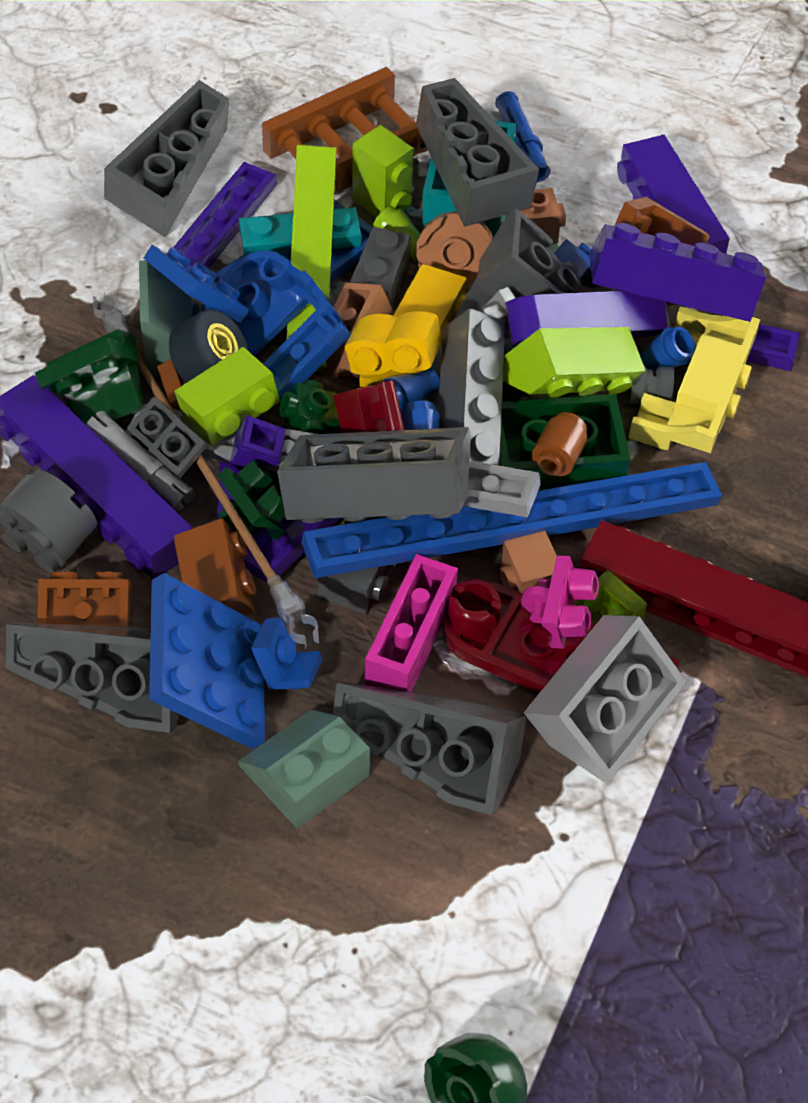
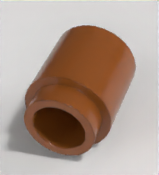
M568 412L559 413L548 421L532 451L533 461L542 472L551 476H565L572 471L587 441L585 422L577 415Z

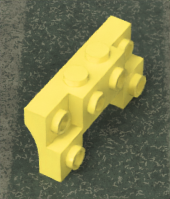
M680 306L674 328L683 327L691 334L695 342V352L690 358L691 361L679 388L676 403L644 393L637 417L634 416L631 423L629 439L667 451L673 441L711 453L725 419L733 420L741 398L740 395L735 394L737 388L745 390L752 366L745 363L757 335L760 319L752 317L751 322L728 316L701 313Z

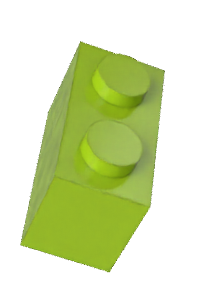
M382 125L377 126L353 143L352 200L375 217L389 206L406 211L412 201L414 148Z
M244 347L174 391L183 419L211 446L238 430L246 415L256 418L280 402L273 373Z

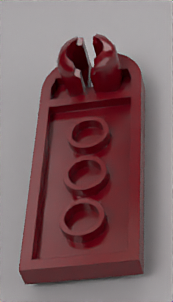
M477 579L466 580L456 584L452 588V596H448L447 609L443 617V638L448 649L459 659L539 694L586 637H567L564 649L551 648L549 644L551 633L543 628L542 623H534L530 620L531 612L527 611L521 604L523 593L498 583ZM591 623L589 632L593 629L595 624ZM669 656L677 669H679L680 661Z

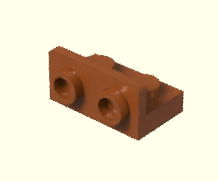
M51 572L50 579H38L37 624L129 627L130 594H132L133 585L129 579H122V573L97 572L95 573V579H77L78 574L75 572Z

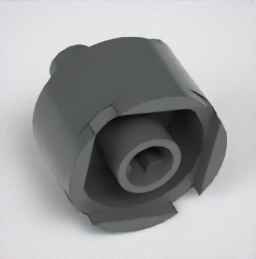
M37 469L34 473L30 470L0 501V525L5 529L1 534L2 540L16 552L20 553L25 548L34 554V560L49 573L55 572L64 565L97 528V521L86 504L79 509L71 501L70 498L75 492L52 474Z

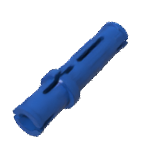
M512 91L503 92L496 98L495 106L498 108L504 122L516 123L515 144L539 169L536 183L542 182L550 175V167L547 165L542 154L543 145L539 137L533 134L517 95Z

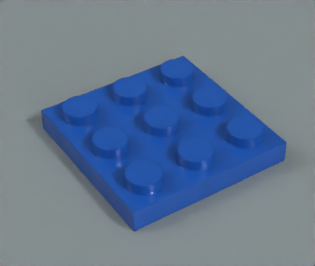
M166 573L153 579L151 594L149 700L251 749L265 743L264 677L251 649L262 625Z

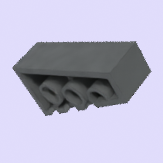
M197 81L104 168V199L163 237H166L227 130L229 98L204 82Z

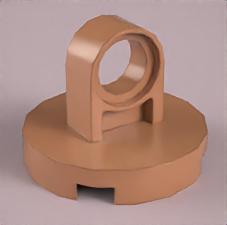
M457 211L437 215L425 225L418 238L416 249L419 261L418 266L420 268L422 264L466 277V290H469L478 275L479 259L493 239L492 233L483 221L464 227Z

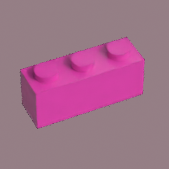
M418 554L415 555L365 658V685L412 693L443 626L448 596H452V588L457 584L458 568Z

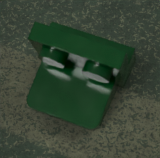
M116 329L47 362V367L35 372L40 388L56 392L59 395H65L70 410L85 425L92 416L99 422L100 419L96 416V413L99 411H105L114 422L118 423L139 412L144 406L137 363L140 361L136 338L134 334L121 329Z

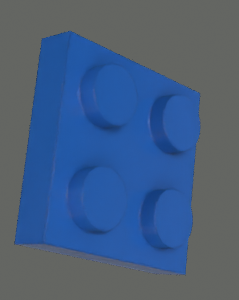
M151 245L143 259L186 294L222 312L235 321L241 323L249 312V309L237 300L240 292L222 280H219L218 283L214 282L217 274L203 264L196 262L193 267L190 266L191 260L173 247H170L168 252H165Z

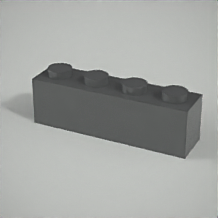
M469 308L443 328L438 412L441 415L440 428L469 427V461L499 466L505 321Z

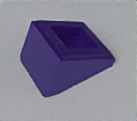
M246 415L235 435L230 464L246 466L252 460H255L262 466H278L286 429Z

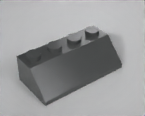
M469 427L300 435L277 471L286 520L301 519L305 523H317L326 518H344L346 521L355 522L375 516H387L391 520H401L411 515L430 514L433 518H447L455 513H460L468 495Z

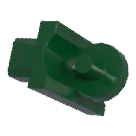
M252 460L238 474L226 467L217 475L233 497V499L229 500L250 533L253 530L251 525L264 527L276 541L285 533V530L278 522L285 515L281 491L272 485L261 497L259 496L273 481V477L267 469L255 460ZM223 507L218 519L223 518L234 531H238Z

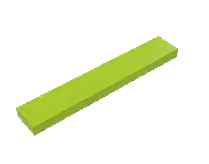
M297 145L291 264L300 271L304 270L329 299L336 147ZM310 303L287 324V339L316 311ZM324 362L315 372H326V363Z

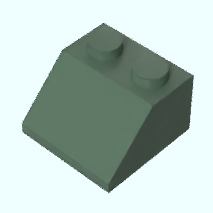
M146 260L139 261L140 324L145 364L152 376H160L157 366L171 359L169 337L172 331L179 324L200 313L201 307L200 302L192 303L191 296L186 294Z
M310 709L265 741V743L238 761V765L294 827L298 829L369 776L370 748L340 716Z

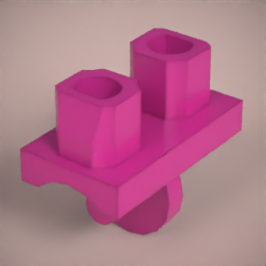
M557 556L551 582L547 579H541L538 586L529 587L524 590L521 604L527 611L531 612L530 620L532 622L542 623L543 628L551 633L549 642L551 648L564 649L567 637H581L589 634L591 626L588 606H574L575 600H595L597 598L599 581L594 570L574 568L570 556Z

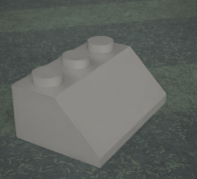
M603 615L524 711V714L549 746L601 781L610 782L684 688L687 681L639 616Z

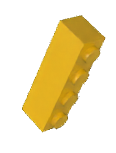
M422 264L393 316L399 317L411 311L434 313L437 315L442 334L443 328L454 320L467 296V278ZM389 370L386 373L375 376L360 375V388L382 383L385 378L407 373Z

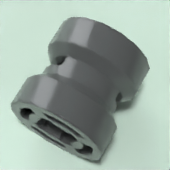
M644 365L645 372L631 381L633 385L628 389L629 405H640L644 393L672 401L674 385L673 367L659 366L656 371H652V369H647Z

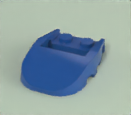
M269 250L253 252L240 259L220 279L240 292L237 300L249 309L241 323L234 319L232 320L242 332L248 351L254 357L308 303L316 309L263 363L273 373L280 399L279 403H281L282 397L287 391L290 392L297 382L302 383L306 381L345 341H348L351 335L333 304L314 280L304 270L300 271L288 259L277 252ZM203 303L202 311L206 309L215 310Z

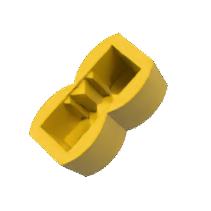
M411 311L399 317L387 314H371L357 321L344 347L351 372L365 376L380 375L389 370L400 373H418L432 366L443 338L437 315L434 313Z

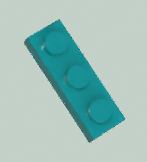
M356 207L333 209L332 249L361 246V230ZM293 213L239 218L244 257L262 250H269L278 254L291 253Z

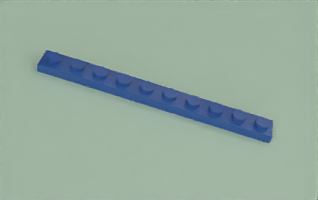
M702 462L541 490L537 492L528 518L463 506L460 513H455L447 518H433L430 514L411 515L401 520H391L385 517L303 532L301 542L313 577L319 578L413 561L416 554L430 558L501 545L506 540L541 531H546L547 536L595 528L599 526L601 520L610 524H617L717 506L722 494L707 463Z

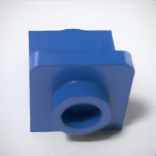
M282 618L265 619L251 647L269 690L310 687L323 660L319 651L296 652V643L289 635Z

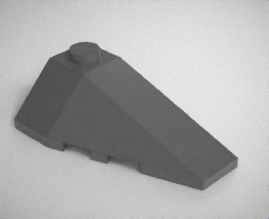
M517 208L509 212L479 259L477 285L490 298L506 287H509L515 298L541 294L598 292L596 289L587 291L576 274L578 270L570 260L563 264L548 247L552 244V239Z
M34 623L6 624V669L49 690L57 689L79 700L78 704L90 710L96 708L115 717V722L127 728L170 733L174 731L180 714L149 700L151 628Z
M344 681L337 682L332 715L340 716L368 745L370 753L383 756L400 767L402 774L412 780L418 779L437 791L436 796L449 804L490 815L496 814L520 761L527 718L525 714L484 704Z

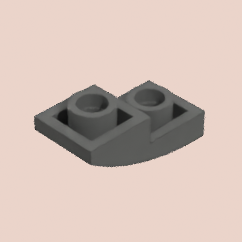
M155 396L127 427L133 435L149 448L148 450L180 478L208 446L191 427Z

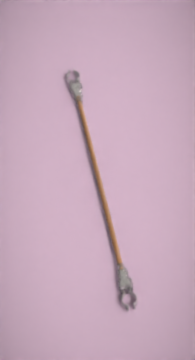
M104 292L105 304L113 305L112 310L105 312L104 310L97 309L99 307L97 297L93 296L94 314L97 318L102 319L103 327L107 333L116 329L131 333L128 328L127 319L123 312L118 309L114 297L105 295ZM138 353L140 361L137 363L138 369L156 398L161 400L175 413ZM200 454L195 462L266 575L271 596L276 602L277 613L282 621L289 625L292 640L299 644H305L306 649L305 635H299L292 631L295 628V623L302 621L304 624H310L315 627L313 638L314 642L319 643L316 619L306 615L305 604L301 597L293 593L288 583L281 580L280 576L274 573L208 464Z

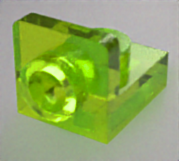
M609 570L598 578L599 589L595 600H576V606H588L591 615L599 610L602 616H639L642 621H644L647 602Z

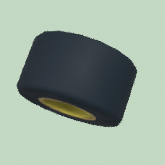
M206 309L176 326L169 337V353L172 363L186 383L240 348L244 347L248 350L246 340L239 327L229 316L218 310Z

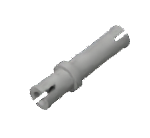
M105 411L96 413V416L100 419L99 422L93 416L90 418L86 426L153 490L172 505L173 509L176 511L182 510L184 505L181 501L186 505L190 503L195 495V490L185 484L164 463L153 456L114 422Z

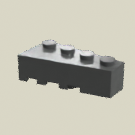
M456 78L422 86L416 125L463 226H469L509 214L514 208H517L519 211L530 208L539 172L535 164Z

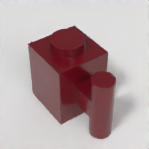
M394 380L333 395L341 433L405 430Z

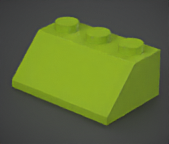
M629 327L541 328L504 355L503 382L528 394H549L550 397H559L570 392H579L580 396L591 395L598 391L618 394L631 388L633 385L631 381L645 372Z

